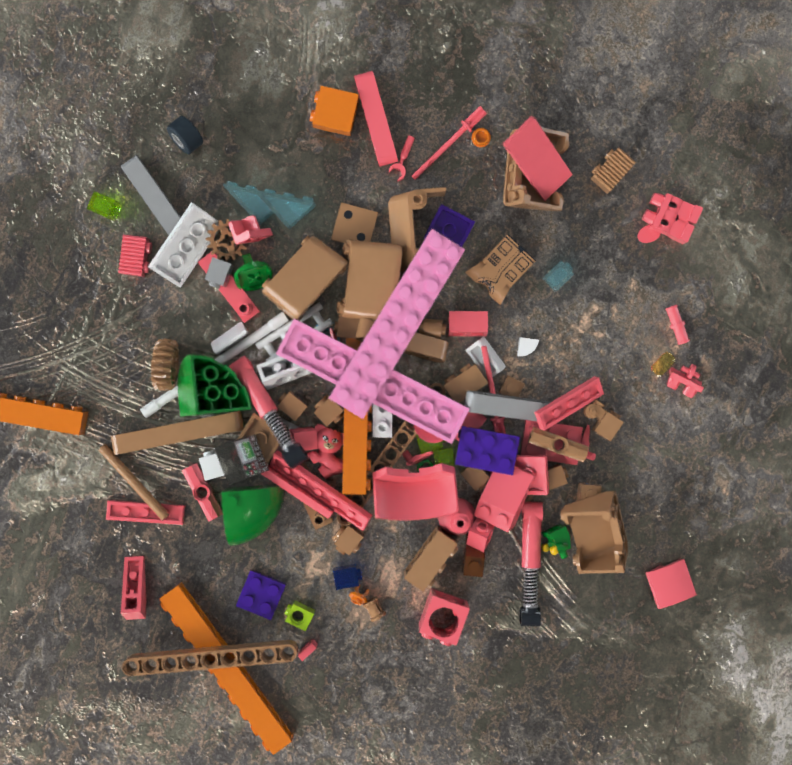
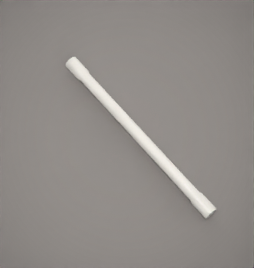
M282 311L270 319L268 323L214 360L224 365L264 336L287 323L289 319ZM178 384L172 390L167 391L140 409L142 414L148 418L160 410L162 406L177 397Z

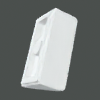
M239 322L211 342L214 353L220 355L250 332L242 322Z
M482 337L465 349V351L487 379L481 346H487L492 377L501 372L506 366L486 338Z

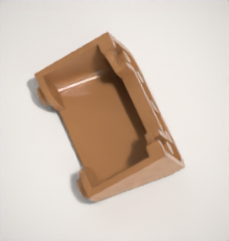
M541 127L559 155L569 148V133ZM514 129V130L510 133V136H511L517 129ZM507 151L503 193L504 205L514 208L562 211L564 204L562 194L554 192L546 201L542 200Z
M314 235L311 237L307 236L301 242L302 247L272 279L268 278L262 285L264 288L262 293L292 320L300 321L304 313L310 309V306L338 278V273L342 275L348 268L349 262Z
M346 240L342 253L346 259H349L345 298H342L336 307L338 318L358 320L364 318L376 321L399 283L402 247L401 245Z
M606 491L565 505L564 509H561V520L566 525L571 524L577 547L576 554L573 555V565L577 567L578 574L624 573L628 556V540L616 491Z

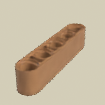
M364 318L359 319L355 339L363 342L375 321ZM415 332L403 353L437 363H444L449 343Z

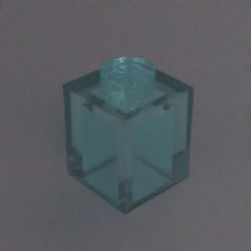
M560 261L542 279L556 292L575 274L572 272L573 268L567 262L563 263Z

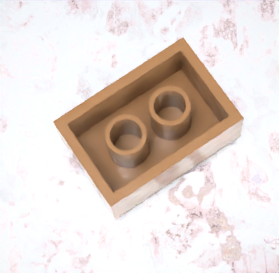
M436 526L404 570V579L422 592L426 588L429 590L435 582L434 577L437 572L441 573L447 564L445 562L448 557L452 558L457 552L458 544L456 538L446 533L439 526Z

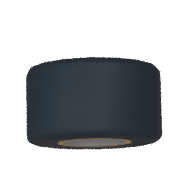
M179 116L167 126L169 136L184 153L191 154L203 144L200 132L186 117Z

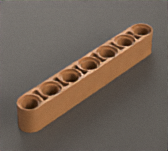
M241 411L113 435L111 436L114 455L241 431L244 429Z

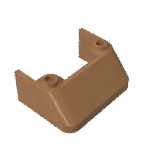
M446 187L418 189L390 198L388 210L391 244L401 245L402 247L400 272L407 270L419 250L415 247L412 210L424 208L428 197L445 196Z

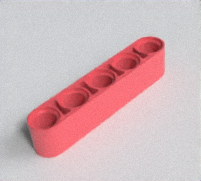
M369 71L355 75L356 87L379 167L398 162L374 73Z

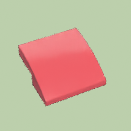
M678 559L668 565L658 566L646 572L658 609L680 603L697 595L684 559Z

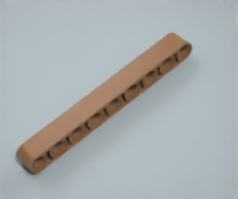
M433 383L428 387L432 389L434 386H439L442 390L441 394L445 395V388L439 383ZM403 421L371 465V471H367V479H371L373 482L372 473L375 472L374 467L378 464L392 468L416 436L415 428H411L408 425V421ZM405 433L408 436V440L405 443H399L397 441L398 434ZM394 449L397 455L395 458L389 459L385 454L386 451ZM373 488L367 491L366 495H358L363 500L359 505L363 508L373 495ZM349 495L348 498L352 500V497L356 495ZM337 513V520L341 525L347 526L351 524L348 520H343Z
M280 640L131 654L123 662L122 670L127 676L291 662L297 656L298 644L293 640ZM291 647L294 653L291 655L286 654L284 648ZM266 649H271V650H273V651H274V655H273V656H267V655L265 654V650H266ZM248 650L252 651L255 657L249 658L245 652ZM226 653H233L235 655V659H228L226 657ZM212 654L216 660L213 662L209 661L206 655ZM187 656H193L196 663H190L187 660ZM168 658H174L176 665H171L168 662ZM153 659L157 666H150L148 660ZM129 661L135 662L137 668L130 667Z

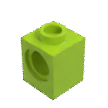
M295 600L293 605H288L284 613L287 616L285 622L306 632L315 610ZM301 611L304 617L297 619L293 613Z

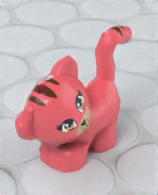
M317 424L315 429L317 430L319 451H310L307 455L314 464L320 463L321 466L317 469L327 479L333 475L343 473V460L336 457L334 453L340 450L343 445L344 433H340L338 430L330 427H325L322 424Z

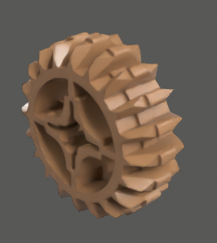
M158 339L155 343L151 360L152 385L154 389L162 391L172 390L177 381L179 369L178 344L176 340Z

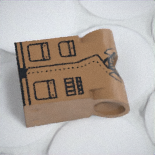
M507 234L482 262L465 273L474 282L485 285L489 296L501 305L509 289L536 260Z

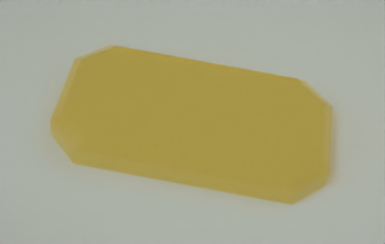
M664 352L651 366V371L657 377L663 376L675 363V357L670 352Z

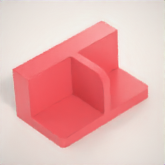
M254 215L228 223L236 245L259 242L273 235L271 228L260 229Z

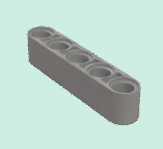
M135 155L121 165V168L164 230L170 235L181 216L141 159Z
M467 390L464 406L469 408L468 412L537 421L534 412L551 402Z

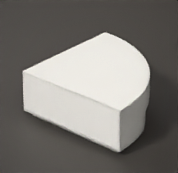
M519 337L517 356L521 357L532 353L536 349L539 340Z

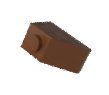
M466 533L462 573L465 576L483 577L485 551L482 552L467 545L468 534Z

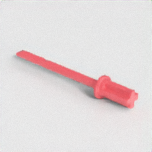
M480 106L467 119L461 120L463 126L412 175V178L416 180L466 130L471 133L473 127L487 114L486 111Z
M481 346L489 392L496 394L487 346ZM494 416L490 418L495 432L506 434L504 426L505 417Z

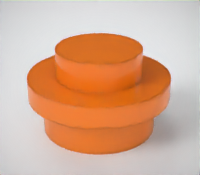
M478 128L472 133L471 140L476 147L483 148L489 144L491 135L485 128Z

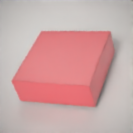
M311 639L299 650L298 657L301 661L317 649L318 643L314 639Z

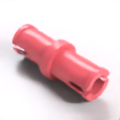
M678 305L666 308L665 310L671 322L670 328L674 330L678 345L689 342L690 339L684 326L686 323L681 318Z

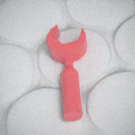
M409 135L401 151L400 162L391 165L389 168V173L393 169L400 170L401 177L397 182L405 177L406 170L402 164L407 159L415 140L414 137Z

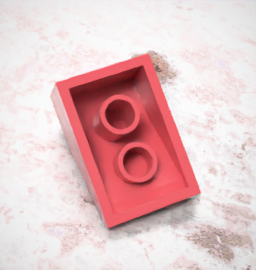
M516 466L513 475L493 472L479 499L473 516L509 532L517 523L535 475Z

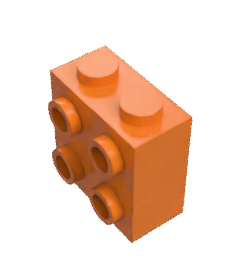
M321 86L320 91L315 93L314 103H317L316 109L312 110L310 115L313 128L351 136L359 103V94Z

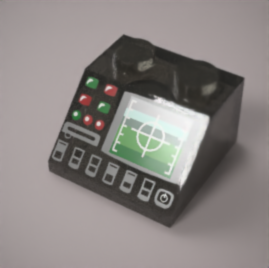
M256 434L214 448L228 485L237 484L269 471Z

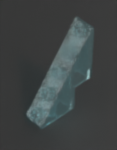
M230 181L223 184L250 216L254 215L259 226L272 214H275L290 230L316 207L313 202L314 198L302 196V199L295 198V195L291 193L276 194V191L271 189L259 191L257 187L246 185L244 188L239 187L238 183Z

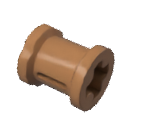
M377 596L363 604V607L367 609L371 616V622L377 621L387 614L378 603Z

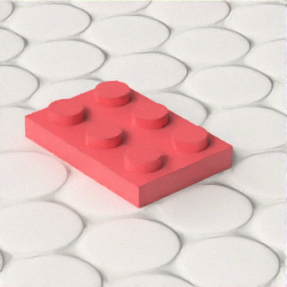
M525 420L520 455H547V461L572 465L578 464V460L528 443L533 427L539 429L540 427L537 421ZM556 423L545 430L581 444L583 427ZM561 439L556 440L554 448L556 450L562 448L563 441Z
M517 455L515 466L535 475L527 495H548L547 455Z

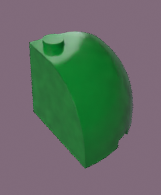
M188 355L182 360L178 374L180 417L252 409L245 386L241 384L237 374L227 365H223L213 358L201 355Z
M276 484L228 487L221 492L224 529L229 546L247 543L263 534L273 524L283 506L285 498L284 489Z

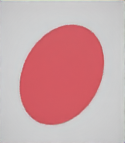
M647 225L638 232L637 237L642 243H650L658 239L661 233L649 228L650 225Z

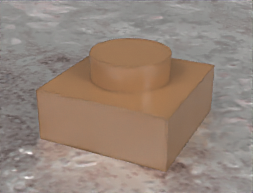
M507 375L499 393L519 397L525 384Z

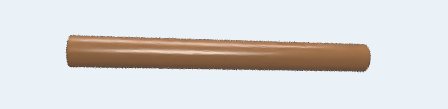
M106 444L99 448V452L162 521L165 520L170 514L125 464L114 455V452Z

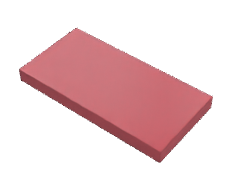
M530 117L503 143L513 160L544 201L573 175L534 117Z

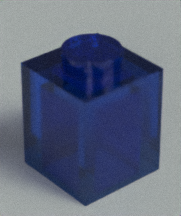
M356 564L333 568L336 590L359 586V580H362L361 568L357 569Z

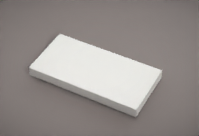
M191 202L148 267L181 288L207 250L206 246L210 244V241L205 240V238L210 237L207 231L214 230L211 226L212 224L219 226L218 220Z

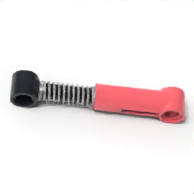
M244 355L231 363L229 368L237 374V378L245 386L250 401L260 418L266 421L271 432L279 441L278 443L283 450L282 456L288 466L294 469L308 460L309 457L303 447L292 439L291 434H288L289 431L285 428L286 425H283L284 422L278 416L277 406L257 376L247 356Z
M524 502L522 507V567L525 568L523 569L525 571L523 576L525 577L523 579L525 581L523 583L525 584L523 586L525 588L523 589L525 596L523 598L525 599H523L524 603L520 607L519 612L520 626L541 625V610L537 604V580L539 579L537 573L539 572L538 569L541 568L542 502Z

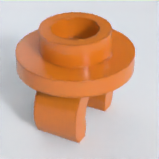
M358 584L354 588V592H350L349 597L352 603L361 606V604L367 603L365 597L369 594V589L367 588L365 593L361 594L359 592L360 584Z

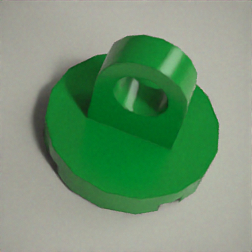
M250 253L242 255L244 265L237 269L234 274L236 286L239 289L243 288L245 291H255L263 288V283L268 278L272 279L273 277L270 265L262 261L253 262Z

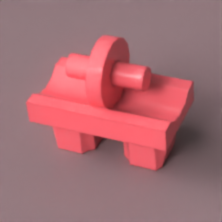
M691 364L689 368L682 366L681 371L673 367L669 369L668 387L676 390L680 383L685 384L686 386L682 392L689 398H693L697 392L701 393L704 389L702 382L697 380L700 374L695 372L696 365Z

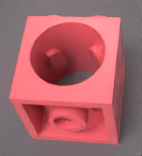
M431 588L419 621V633H422L423 637L430 640L433 638L439 639L440 643L446 646H451V644L457 646L470 610L468 602ZM439 608H449L454 616H456L455 622L447 628L435 627L430 619L431 614Z

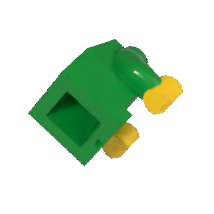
M558 524L543 531V536L548 539L547 543L541 544L543 552L550 550L552 555L559 553L561 559L567 558L566 550L571 549L570 535L567 527Z

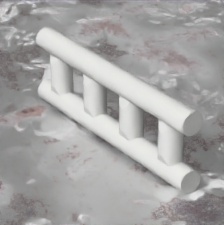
M320 302L306 311L303 318L299 321L303 323V321L313 316L318 324L313 329L319 332H323L334 325L330 318L324 321L319 313L323 309ZM293 320L255 343L259 350L264 347L270 355L266 362L280 357L276 354L277 352L271 342L279 337L283 340Z

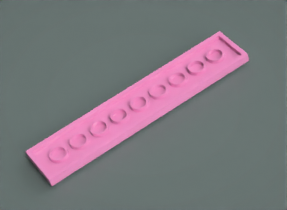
M430 230L329 396V399L362 419L364 418L465 249L435 230Z
M294 319L276 354L337 385L357 351ZM392 370L373 401V404L451 444L469 411V408L395 370Z

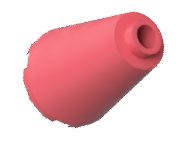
M458 498L459 511L457 513L438 517L441 528L453 536H461L468 533L476 520V517L473 516L475 512L474 507L463 498Z

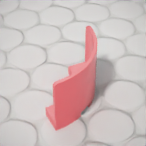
M441 463L431 467L420 468L417 473H409L408 469L385 467L372 473L376 518L387 520H423L443 517L459 511L455 467Z

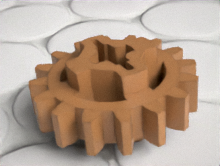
M226 219L225 224L219 220V226L212 224L211 226L214 230H208L207 233L210 234V237L205 238L206 241H210V244L206 247L213 249L210 254L214 255L217 253V259L220 260L223 256L224 261H228L229 257L232 260H236L235 255L242 256L240 250L247 249L243 244H239L235 250L234 239L229 242V246L227 243L219 244L220 241L225 239L224 235L227 238L233 237L232 233L228 232L226 228L229 227V219ZM219 230V238L218 240L214 241V236L216 232ZM217 247L225 248L227 253L219 251Z

